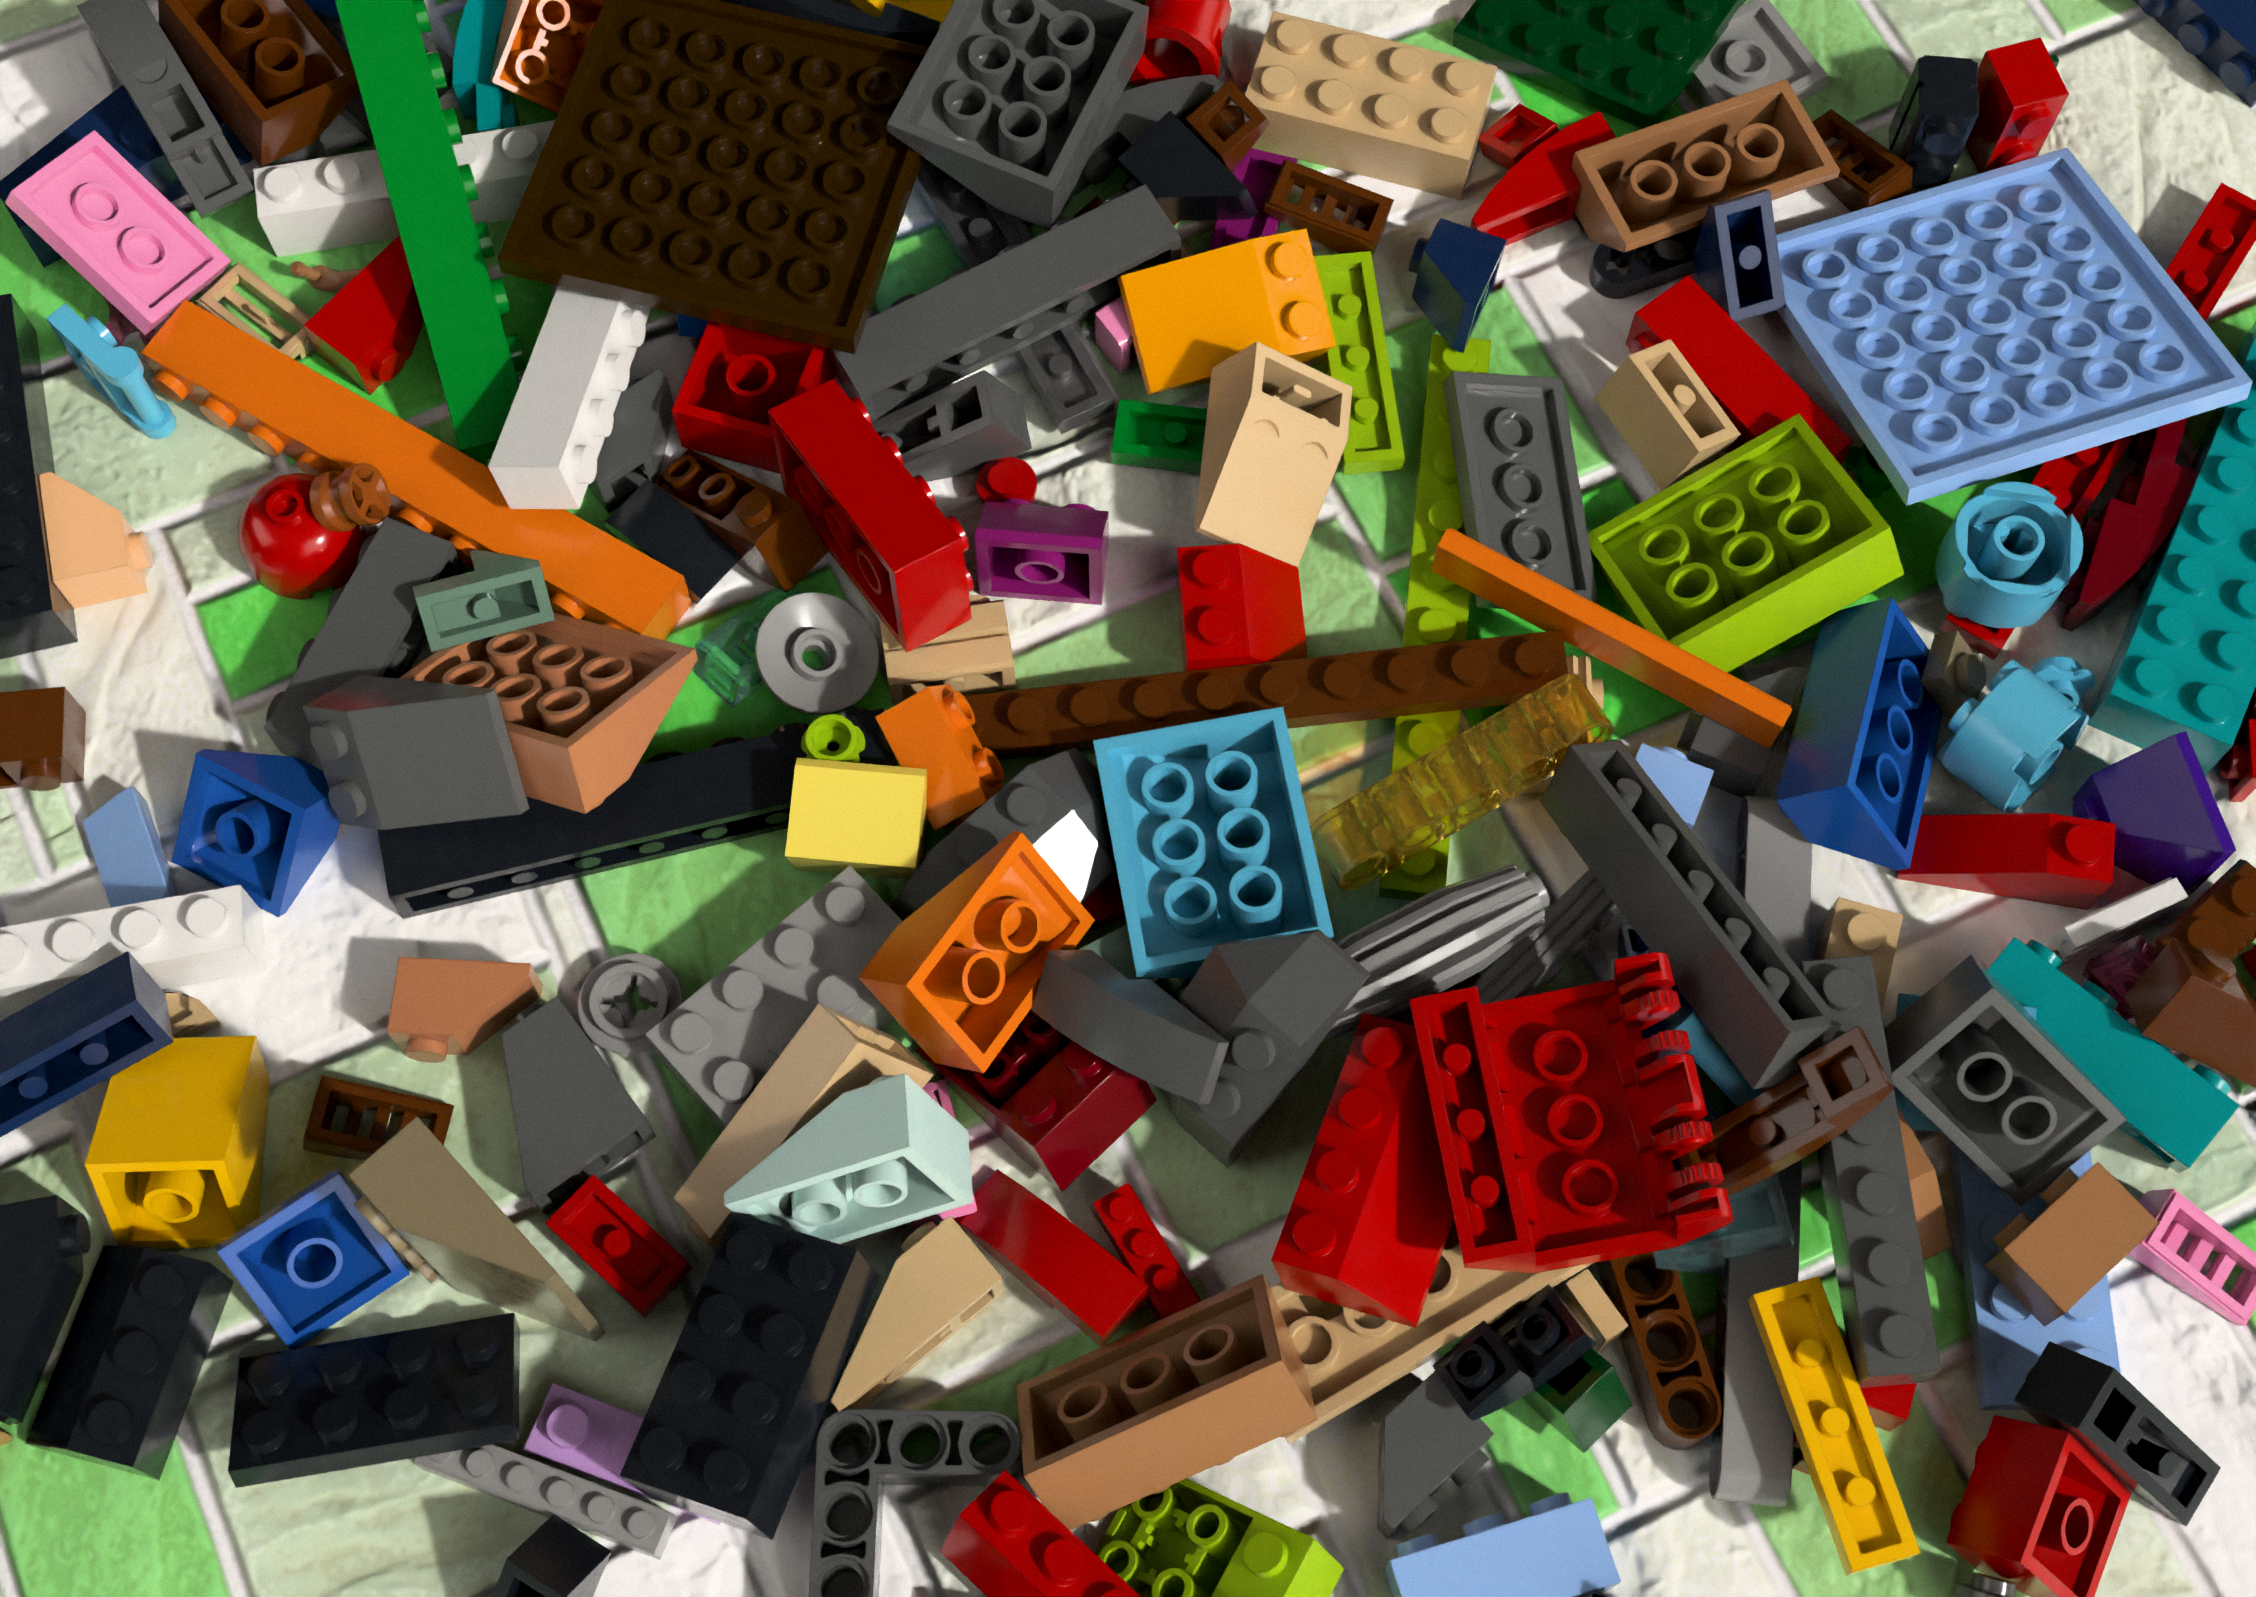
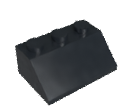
M103 1245L25 1444L160 1480L234 1281L208 1262L146 1246Z

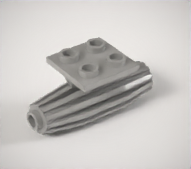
M1513 864L1438 888L1337 941L1336 944L1371 974L1323 1040L1357 1030L1363 1013L1414 1026L1409 999L1471 987L1481 977L1478 972L1484 970L1545 923L1544 908L1550 905V899L1538 875L1531 870L1525 873L1521 868L1518 869L1517 865Z

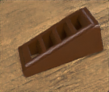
M1832 109L1812 122L1824 143L1832 137L1838 140L1829 146L1828 150L1840 169L1839 176L1823 184L1850 212L1911 194L1913 167ZM1850 153L1852 155L1846 160H1844L1842 163L1839 162V160L1847 154ZM1865 169L1868 171L1863 176H1858V174L1864 171Z
M1284 159L1263 212L1295 230L1307 228L1308 236L1338 254L1371 251L1373 258L1386 226L1394 199ZM1294 184L1304 189L1298 205L1287 201ZM1315 196L1324 201L1320 213L1309 210ZM1335 208L1345 212L1342 222L1331 218ZM1356 219L1366 224L1364 230L1354 226Z
M321 1075L303 1138V1150L365 1161L386 1143L383 1142L390 1113L403 1115L400 1130L416 1117L430 1119L428 1129L444 1146L454 1105ZM337 1105L350 1107L343 1133L330 1130ZM364 1109L377 1111L369 1139L357 1136Z

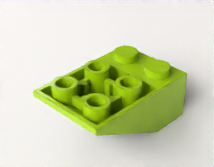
M1187 1478L1171 1485L1160 1493L1150 1494L1119 1508L1095 1551V1554L1141 1597H1330L1345 1569L1314 1538Z

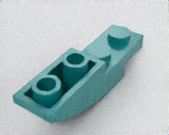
M467 0L457 31L453 55L452 86L464 119L477 118L478 133L520 126L517 106L515 103L510 104L509 91L489 82L507 0Z

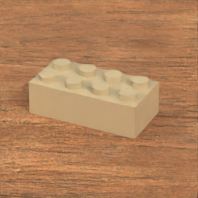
M1273 11L1245 96L1269 122V125L1252 148L1462 200L1479 144L1478 139L1482 134L1490 107L1498 66Z

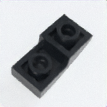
M646 480L604 522V525L622 542L684 575L690 597L696 604L742 558L693 512L649 480Z
M1548 1284L1497 1330L1486 1321L1480 1323L1433 1365V1368L1466 1416L1474 1421L1511 1404L1535 1390L1578 1360L1596 1345L1597 1341L1564 1297Z

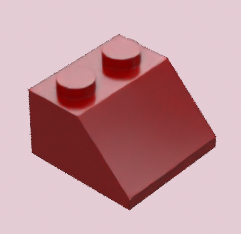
M1240 543L1177 547L1176 588L1184 671L1308 658L1298 567Z
M1994 1415L1986 1438L1977 1448L1975 1467L1963 1499L1953 1511L1950 1533L1946 1543L1979 1572L2016 1583V1590L2030 1597H2094L2132 1492L2069 1431Z

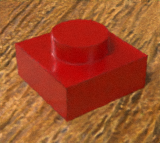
M1519 103L1481 134L1478 143L1483 156L1510 170L1511 167L1537 145L1559 132L1557 123Z

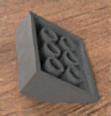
M955 0L887 123V131L996 209L1049 230L1056 223L1145 50L1149 7L1133 0Z

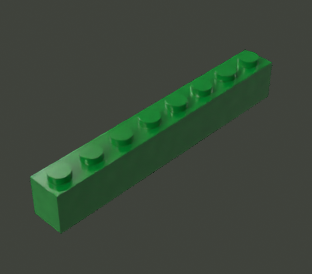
M335 0L459 450L476 461L491 459L519 388L516 372L526 370V364L518 335L505 336L500 315L511 313L502 278L490 279L484 258L495 256L486 221L474 223L468 204L470 201L479 200L470 164L458 166L452 147L453 145L462 144L463 140L454 107L442 110L437 89L447 87L438 51L426 53L421 34L432 31L424 0Z

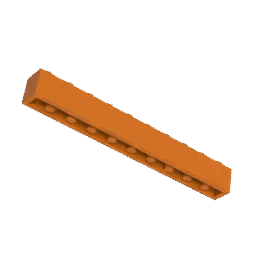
M186 299L140 352L154 374L151 378L152 384L166 397L178 403H181L186 398L198 405L200 411L217 426L229 430L234 425L248 433L249 439L265 453L273 457H278L280 453H283L296 460V464L305 474L317 476L332 470L344 472L347 467L355 464H371L380 471L386 480L391 501L389 513L395 516V520L452 542L462 564L474 568L469 552L471 550H483L539 560L554 613L665 641L692 604L684 575L565 509H510L489 468Z

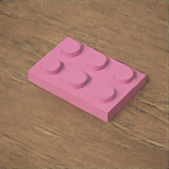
M95 130L11 190L5 202L13 212L144 335L175 312L185 299L190 300L221 275L231 262L211 240Z

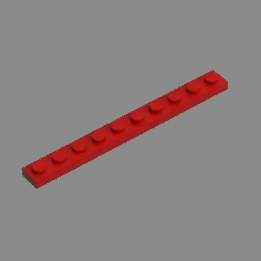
M2223 183L2219 185L2166 269V273L2204 321L2209 317L2256 241V200ZM2135 434L2045 462L2031 484L2041 487L2057 498L2054 504L2068 518L2072 513L2080 524ZM1949 612L1939 629L1944 632L1958 630L1968 646L1995 660L2015 628L1988 627L1968 618L1954 616Z

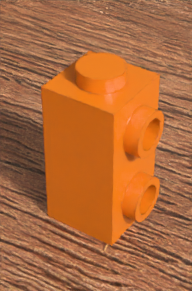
M950 684L928 686L875 717L900 766L927 769L926 816L934 831L955 825L958 827L1003 788L1001 782L1005 780V775L999 760L989 748L982 747L972 728V725L975 724V716L970 704L959 691H953Z

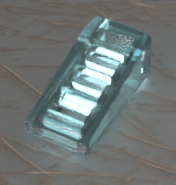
M794 587L788 593L774 588L696 643L695 649L698 660L692 669L693 672L728 706L735 707L764 684L758 672L755 657L752 659L738 644L743 642L755 653L757 628L777 604L791 596L801 594Z

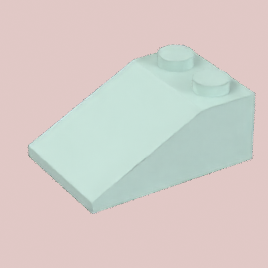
M907 1074L881 1076L874 1079L869 1085L841 1094L724 1192V1206L732 1212L841 1244L974 1202L968 1130Z

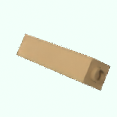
M819 1003L673 1197L692 1218L688 1223L689 1229L708 1245L718 1248L733 1214L730 1209L724 1206V1192L844 1092L869 1085L874 1079L881 1076L900 1075L903 1073L907 1074L917 1085L923 1088L934 1074L894 1036Z

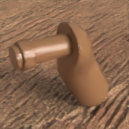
M300 261L293 262L290 267L293 275L309 279L311 287L332 293H338L364 269L338 271L324 265H317L311 268Z

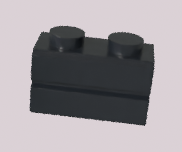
M1924 55V57L1917 60L1889 127V150L1913 167L1912 185L1915 187L1929 188L1947 184L1954 170V165L1957 163L1979 116V92L1976 91L1978 87V63L1972 59Z

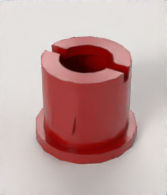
M1146 0L1144 5L1149 7L1145 50L1130 77L1132 83L1139 87L1168 79L1213 74L1218 78L1221 66L1219 57H1222V40L1232 12L1229 0Z

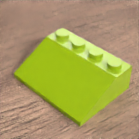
M1799 413L1588 532L1591 555L1632 623L1727 673L1904 574L1891 527Z

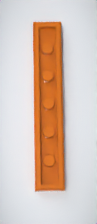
M1447 528L1437 544L1431 569L1432 572L1546 632L1562 630L1565 642L1769 750L1793 710L1790 708V705L1453 528Z

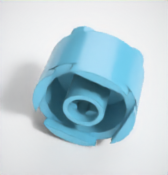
M2023 482L1996 483L1985 488L1981 494L1975 496L1970 501L1968 500L1959 511L1941 542L1935 560L1936 578L1943 593V602L1947 610L1954 616L1968 618L1978 624L1993 628H2016L2031 626L2037 623L2051 608L2081 562L2083 536L2080 525L2071 513L2068 518L2054 504L2057 498L2047 490Z
M2013 659L2006 663L1993 678L1989 686L1991 692L1981 703L1972 697L1958 709L1948 724V728L1954 734L1945 742L1936 755V760L1947 771L2005 814L2008 809L2013 812L2021 807L2043 786L2056 771L2057 767L2053 763L2063 747L2071 751L2089 721V715L2082 711L2079 706Z

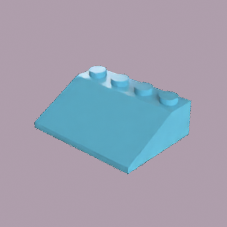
M1283 707L1093 740L1137 977L1193 979L1214 946L1225 941L1296 934L1302 931L1319 929L1334 942V933Z

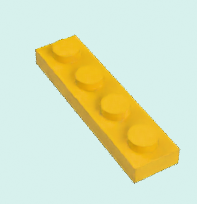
M1813 1277L1753 1294L1748 1299L1846 1576L1910 1558L1921 1553L1820 1277Z

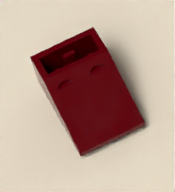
M1031 1009L984 1073L937 1064L921 1047L916 1050L918 1056L942 1080L945 1079L946 1084L1022 1160L1061 1192L1157 1101L1146 1081L1086 1050L1057 1031L1031 1011Z

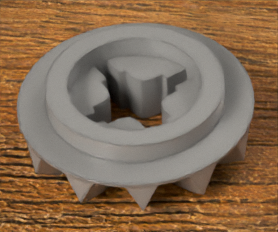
M630 953L612 957L598 965L582 985L578 998V1015L581 1025L586 1034L600 1049L604 1048L616 1052L625 1058L629 1054L643 1051L653 1053L654 1050L645 1034L683 1003L681 985L673 971L662 961L652 956ZM636 982L642 1002L652 1005L653 1008L637 1011L634 1021H631L630 1028H628L622 1011L612 1008L611 1005L616 1006V1003L627 1002Z

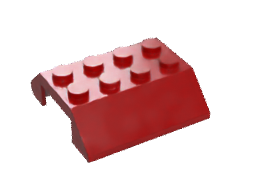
M1653 952L1615 959L1612 980L1487 1004H1481L1477 986L1409 999L1464 1268L1541 1273L1676 1248L1734 1221L1727 1190L1714 1187L1722 1184V1181H1724L1719 1163L1701 1162L1685 1167L1684 1170L1677 1172L1674 1170L1672 1160L1711 1142L1714 1137L1709 1121H1699L1708 1113L1693 1055L1685 1054L1691 1048L1687 1031L1682 1029L1666 1030L1652 1035L1650 1038L1644 1040L1642 1038V1030L1669 1017L1670 1014H1675L1681 1008L1677 991L1671 989L1675 985L1669 957L1666 953Z

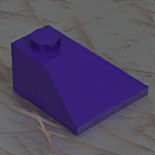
M2187 732L2169 736L2091 774L2072 798L2073 817L2116 824L2114 866L2151 885L2170 877L2172 879L2177 877L2187 895L2191 896L2236 851Z

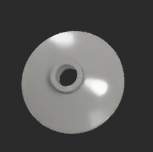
M811 592L791 596L777 604L768 613L760 625L756 636L755 660L758 672L765 686L779 701L802 713L828 715L850 708L868 692L878 671L879 649L876 636L869 622L854 606L830 594ZM805 651L817 653L822 661L821 668L811 669L807 667L803 662L802 653Z

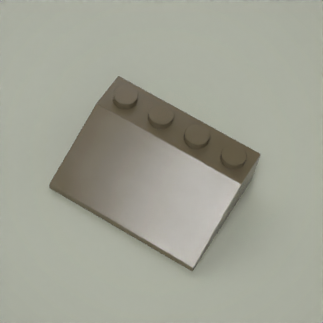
M418 1117L414 1118L348 1175L364 1193L354 1203L355 1207L431 1284L442 1275L458 1292L587 1339L597 1341L606 1333L555 1269Z

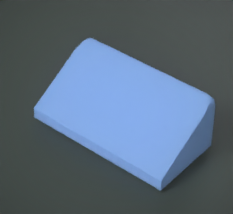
M134 786L119 792L82 821L110 907L179 896L148 803Z

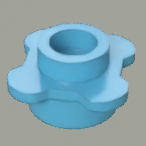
M2049 657L2039 661L2031 669L2034 674L2079 706L2080 709H2083L2085 705L2083 696L2086 690L2094 687L2096 683L2093 672L2088 669H2082L2076 660L2069 657Z

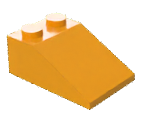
M1307 228L1249 239L1121 275L1117 278L1147 396L1210 383L1214 366L1256 341L1301 363L1310 362L1336 346Z

